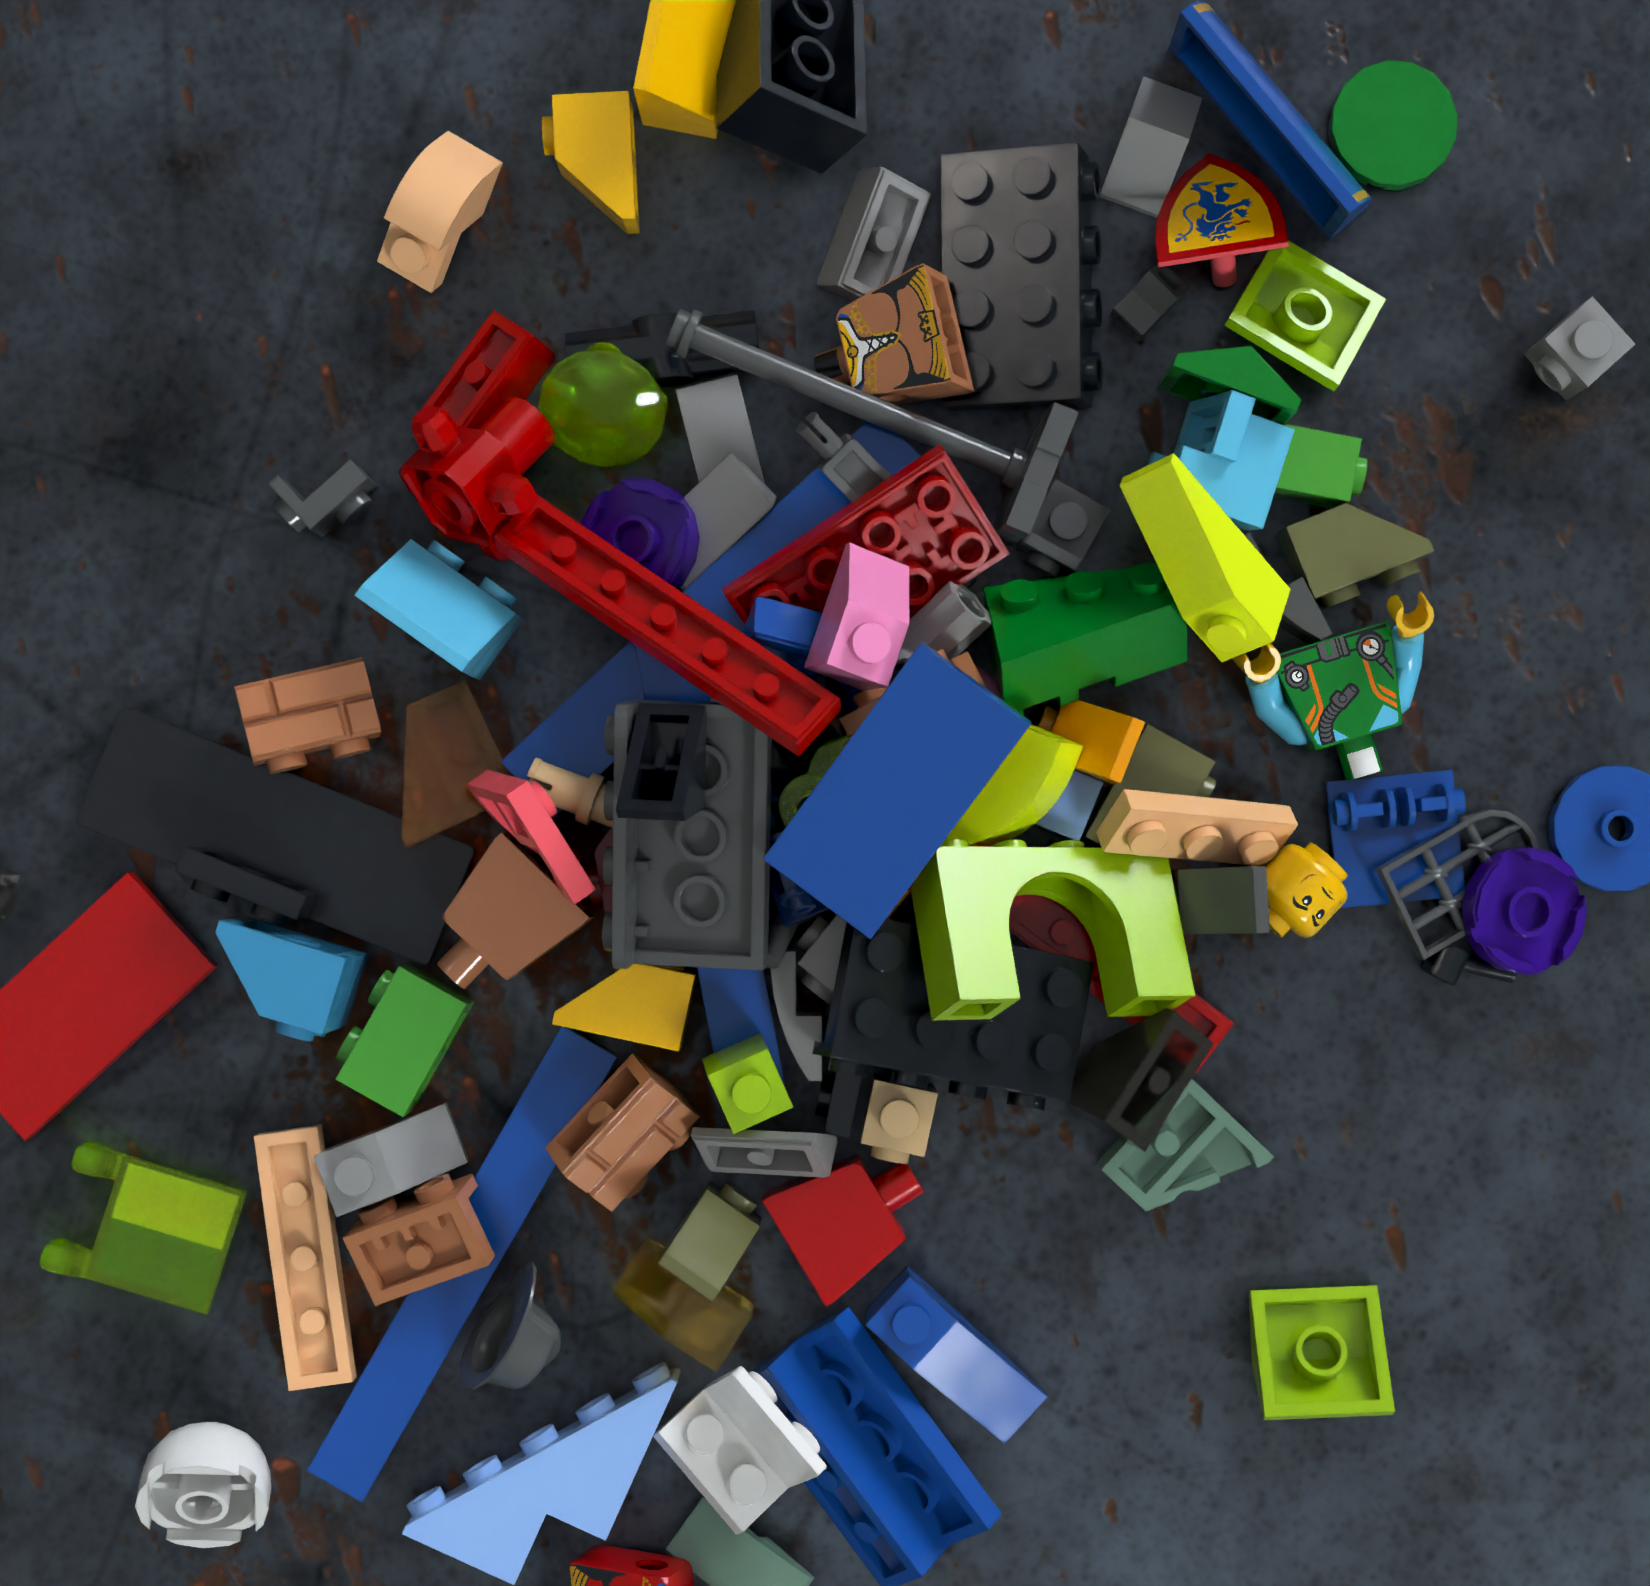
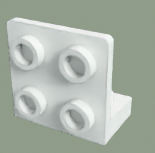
M742 1366L707 1384L653 1435L655 1440L736 1535L743 1533L788 1488L818 1477L827 1468L825 1462L818 1455L820 1446L815 1437L800 1423L795 1421L791 1423L774 1404L777 1401L775 1391L761 1375L754 1371L748 1373Z

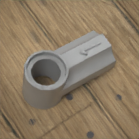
M950 581L909 620V626L896 665L906 663L921 642H924L936 652L943 649L949 660L958 656L992 624L989 612L983 607L977 596L960 583L958 585ZM894 669L889 684L892 683L900 672L899 669Z

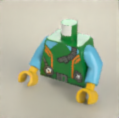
M1418 592V605L1415 610L1404 614L1403 603L1397 594L1388 599L1387 609L1396 624L1392 630L1390 629L1389 622L1386 621L1280 654L1269 643L1261 647L1259 656L1252 661H1249L1245 653L1232 658L1237 666L1246 674L1245 680L1256 716L1288 744L1301 745L1306 753L1335 745L1346 781L1382 771L1383 768L1372 733L1402 725V714L1411 706L1422 666L1424 631L1430 627L1434 619L1433 608L1422 592Z

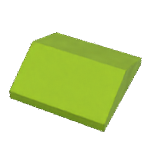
M1288 240L1289 247L1267 251L1236 302L1224 326L1334 392L1341 383L1386 299Z
M1377 1285L1250 1290L1251 1358L1263 1420L1394 1414L1395 1408Z

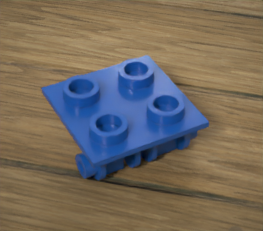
M1453 770L1325 782L1333 859L1348 875L1342 882L1348 894L1347 900L1341 908L1391 903L1375 869L1457 822V814L1465 813V795L1462 788L1455 789ZM1459 831L1430 848L1438 866L1461 853ZM1419 854L1389 873L1398 890L1424 875L1423 870L1428 867L1422 854ZM1462 864L1447 872L1449 876L1444 878L1453 897L1465 890ZM1432 881L1403 898L1402 901L1441 899L1442 897L1435 882Z

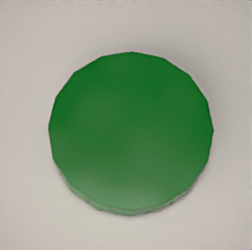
M1386 60L1363 68L1344 84L1331 109L1328 139L1333 153L1357 181L1365 185L1369 183L1376 187H1384L1382 190L1399 191L1422 183L1445 162L1456 140L1458 114L1450 91L1434 73L1412 62Z

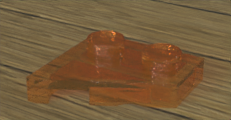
M466 680L406 706L402 842L405 849L487 812L466 785L486 770L510 776L507 768L501 763L503 759Z

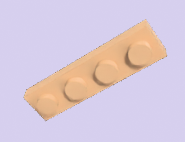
M322 1124L259 1133L254 1136L288 1391L353 1382L357 1374L335 1214L314 1159L316 1154L325 1150Z

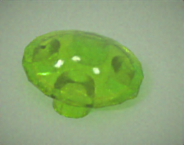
M600 342L591 345L587 351L572 354L553 367L542 383L538 406L540 412L545 416L555 434L554 443L559 449L580 462L608 467L628 464L649 452L661 436L668 402L667 397L645 367L627 355L622 354L613 344Z

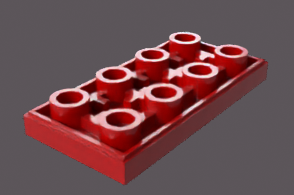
M939 444L862 495L853 503L851 502L723 587L722 591L745 625L750 609L757 597H764L823 613L845 545L852 543L909 566L910 620L950 581L958 585L960 583L965 584L1010 553L948 454Z
M127 872L0 989V1115L24 1141L34 1137L219 966L134 872Z

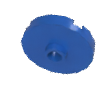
M1600 766L1574 776L1560 793L1557 802L1553 803L1548 816V837L1553 853L1573 868L1579 882L1599 891H1631L1650 883V774L1630 766ZM1614 817L1621 818L1626 826L1625 834L1619 840L1613 839L1608 831L1609 822Z

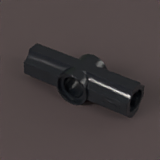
M740 311L702 317L701 325L759 348L755 311ZM657 313L638 317L629 326L565 333L567 369L573 391L608 388L639 383V386L644 388L674 387L693 382L695 376L741 371V369L691 348L686 358L676 355L677 350L666 346V342L678 313Z

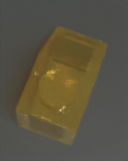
M646 1236L612 1292L661 1338L717 1373L751 1319L754 1303L723 1285L712 1302L658 1264L665 1247Z

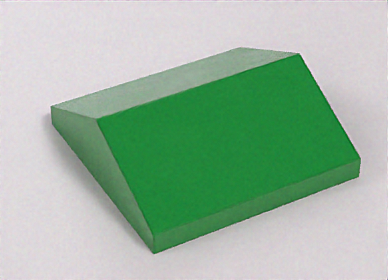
M1252 346L1178 353L1161 376L1157 386V390L1189 402L1234 390L1256 398L1251 414L1281 425L1285 424L1297 412L1302 400Z

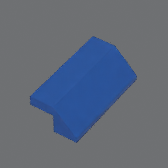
M849 1307L811 1325L751 1370L761 1375L773 1388L777 1396V1401L774 1404L791 1423L795 1421L803 1425L817 1440L820 1446L818 1455L825 1462L827 1468L818 1477L804 1483L880 1586H900L923 1577L950 1545L989 1530L1002 1515L1001 1511Z

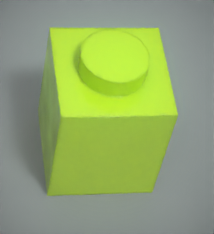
M761 1033L702 1059L707 1076L733 1134L793 1108Z

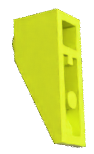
M1173 453L1124 476L1121 480L1120 488L1182 618L1221 662L1274 642L1291 589L1180 459Z

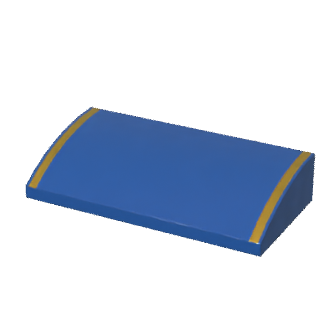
M1197 1L1189 4L1182 10L1168 49L1330 240L1364 212L1372 203V198L1207 2Z

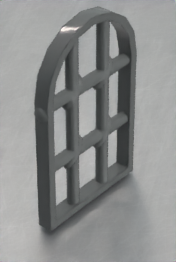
M1484 809L1467 816H1462L1457 822L1375 869L1392 903L1395 915L1400 920L1418 959L1425 960L1465 936L1463 917L1459 910L1463 905L1465 890L1453 897L1444 879L1449 876L1447 872L1478 855L1481 863L1490 858L1488 852L1492 851L1491 847L1517 831L1523 836L1526 847L1539 849L1535 834L1524 820L1509 811ZM1490 816L1501 817L1511 823L1483 840L1474 822ZM1465 828L1472 842L1467 844L1469 848L1438 866L1430 848ZM1422 854L1428 867L1423 870L1425 874L1397 890L1389 872L1417 855ZM1434 881L1442 897L1438 901L1440 905L1412 921L1402 899ZM1449 911L1457 929L1429 946L1424 947L1417 930Z

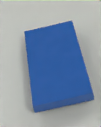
M921 642L763 860L871 939L1032 722L927 644Z

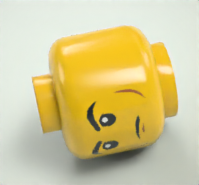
M1312 842L1305 848L1295 844H1288L1266 865L1269 929L1281 938L1289 930L1304 938L1314 936L1347 900L1348 893L1342 883L1348 877L1347 873L1333 858Z

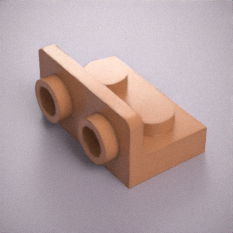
M449 1174L439 1175L419 1185L414 1190V1195L397 1201L394 1196H391L358 1210L359 1219L344 1235L343 1240L375 1306L489 1266L495 1254L469 1201V1197L478 1187L473 1174L451 1180Z

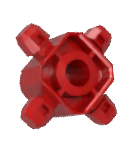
M509 397L478 429L456 425L449 413L440 407L429 405L422 408L412 418L413 435L420 449L400 467V478L408 491L414 495L429 522L446 537L477 544L484 554L493 560L501 562L510 560V558L496 550L493 536L513 516H523L537 503L538 495L529 480L522 477V475L555 442V434L550 423L535 406L518 397Z

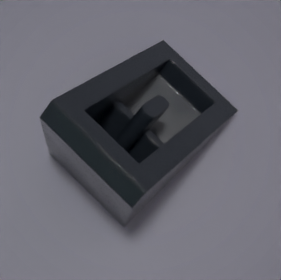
M639 703L616 805L618 818L686 821L705 808L707 725L705 706Z

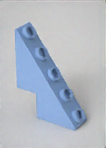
M665 1362L659 1363L632 1380L635 1389L613 1401L610 1394L606 1393L583 1405L575 1412L579 1420L557 1432L554 1425L550 1424L530 1434L519 1443L522 1452L502 1463L497 1455L477 1463L463 1474L466 1482L445 1494L441 1486L426 1491L407 1504L406 1507L412 1517L405 1526L402 1535L512 1585H515L546 1514L606 1541L675 1389L681 1369L674 1367L669 1370Z

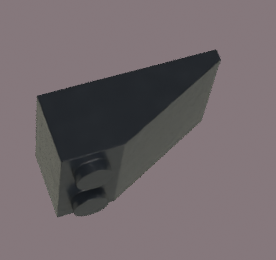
M736 0L717 72L716 129L821 174L867 135L864 0Z

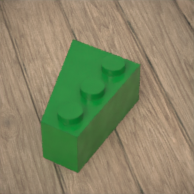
M1141 563L1131 568L1101 572L1079 571L1069 576L1032 581L1018 579L1002 585L984 587L985 609L989 612L992 622L987 628L988 650L999 698L1023 716V709L1056 698L1060 706L1079 700V689L1111 678V682L1116 687L1187 661V623L1182 618L1157 563Z

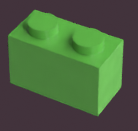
M411 964L399 966L395 974L386 970L369 996L367 1003L375 1007V1010L365 1028L361 1029L354 1026L338 1051L336 1059L344 1063L335 1080L401 1117H405L414 1111L475 1000Z

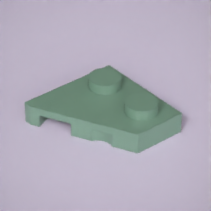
M1181 1071L1095 1164L1145 1211H1149L1174 1201L1184 1191H1200L1220 1183L1219 1177L1251 1164L1256 1168L1266 1165L1274 1156L1189 1075Z

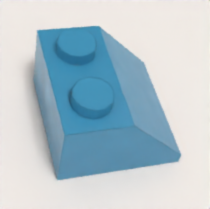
M251 917L219 920L215 933L258 1015L277 1021L274 1031L291 1038L313 1041L314 1035L325 1037L326 1033L347 1026L369 953Z

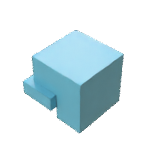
M1230 390L1189 403L1174 454L1241 532L1259 530L1264 528L1295 429L1251 414L1256 398ZM1157 452L1151 453L1148 465L1166 457V455Z

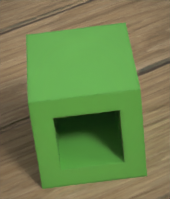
M1289 424L1284 425L1295 430L1273 498L1332 509L1349 503L1351 495H1360L1367 472V458L1359 457L1362 438Z

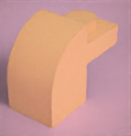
M447 131L429 144L406 172L387 208L384 219L391 223L377 262L430 293L436 290L443 283L461 233L484 214L503 162L450 131Z

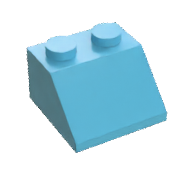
M410 539L361 585L354 596L458 670L480 681L523 621V618L510 610L517 598L486 576L479 586L472 583L458 573L465 561L437 541L433 540L426 550Z

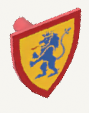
M1210 153L1180 177L1166 195L1156 220L1155 243L1158 267L1210 259L1212 282L1218 287H1229L1237 281L1235 255L1289 247L1285 219L1277 198L1263 181L1240 165Z

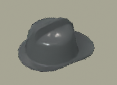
M534 1262L524 1263L503 1294L485 1310L473 1328L460 1363V1381L464 1388L475 1390L483 1384L489 1383L509 1389H521L530 1384L540 1371L554 1360L559 1353L561 1347L559 1328L549 1313L533 1300L537 1272Z

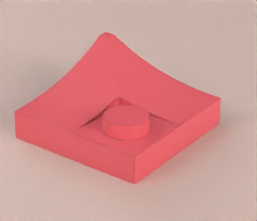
M486 770L466 784L483 808L508 834L520 844L542 857L553 875L557 888L567 901L577 904L596 890L580 865L581 856L579 852L565 841L551 817L557 814V809L548 793L536 781L529 783L528 780Z

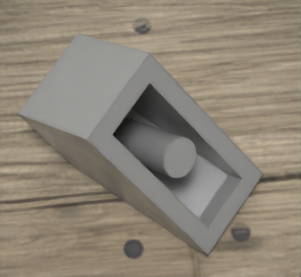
M447 1102L328 1147L314 1156L336 1217L401 1193L469 1162Z

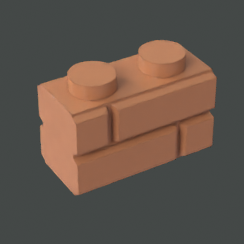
M363 657L234 686L253 765L258 766L267 763L269 774L308 765L305 754L331 748L333 759L371 750L368 739L379 737L381 734V727Z
M632 1053L550 1141L545 1149L568 1180L584 1192H588L592 1198L612 1212L624 1198L636 1195L644 1187L648 1179V1172L668 1151L678 1149L687 1141L692 1125L700 1115L673 1084Z

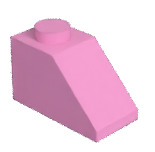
M847 543L804 668L863 691L888 687L909 626V566L852 543Z

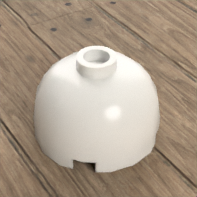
M201 1422L188 1424L170 1431L148 1454L143 1467L135 1503L140 1521L149 1530L151 1520L167 1528L166 1540L178 1545L212 1548L229 1546L240 1542L242 1530L254 1524L256 1531L264 1525L271 1494V1474L266 1457L260 1445L251 1436L227 1424Z

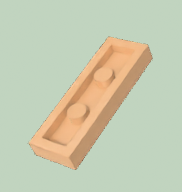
M1123 789L1096 831L1103 852L1266 866L1281 850L1298 826L1291 807L1287 805Z

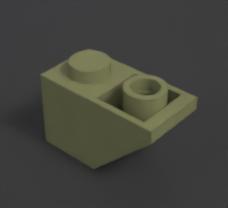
M1347 503L1289 525L1275 534L1293 581L1303 577L1314 599L1321 598L1325 609L1361 595L1357 583L1380 575L1385 586L1420 572L1416 560L1434 552L1430 539Z

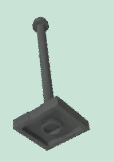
M682 309L679 310L666 342V346L677 350L676 355L686 358L691 348L932 449L940 444L949 456L1000 476V484L1008 487L992 525L1002 542L1012 546L1030 535L1078 416V411L1054 402L1035 419L1023 450L1014 447L1010 453L701 325L703 312L695 309L692 313Z

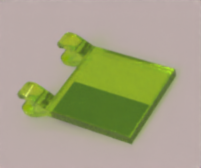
M84 1142L82 1146L75 1150L72 1159L74 1171L115 1180L93 1250L66 1239H53L43 1249L40 1258L42 1269L57 1274L89 1279L208 1314L248 1191L130 1156L97 1142Z

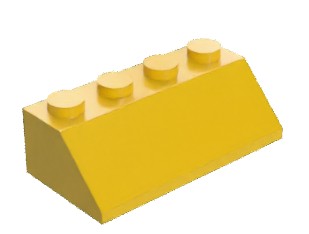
M650 0L633 87L642 125L717 139V72L736 0Z

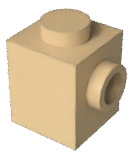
M873 1073L860 1131L861 1144L872 1146L870 1156L889 1162L908 1164L910 1154L925 1157L938 1096L935 1086L928 1085L927 1089L888 1082L889 1076Z

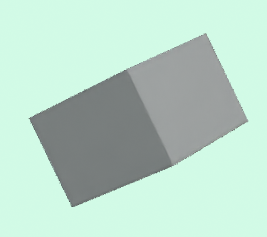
M1143 76L1101 189L1100 197L1157 218L1190 140L1202 97Z

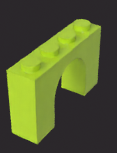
M949 839L944 840L910 886L932 1021L992 1019L1021 999L1009 934L1010 908L1015 896L1038 895L1052 899L1071 911L1083 924L1094 946L1107 1017L1164 1016L1195 996L1168 858L1103 852L1102 848H1085L1084 843L1079 840L1061 841L1048 847H1027V843L1024 840L1013 839L997 842L990 847L968 846L966 840Z

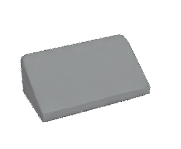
M884 167L860 169L856 175L818 276L817 285L855 301L902 274L932 194Z
M733 451L684 496L695 513L700 540L696 563L685 583L680 587L682 591L687 589L774 506L777 496Z
M693 1127L691 1137L710 1172L830 1177L838 1144L836 1135L821 1133L742 1130L733 1134L731 1129Z

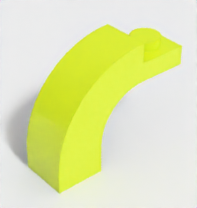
M1031 724L945 840L963 839L971 847H990L997 842L1011 840L1028 830L1048 813L1063 793L1074 772L1083 745Z

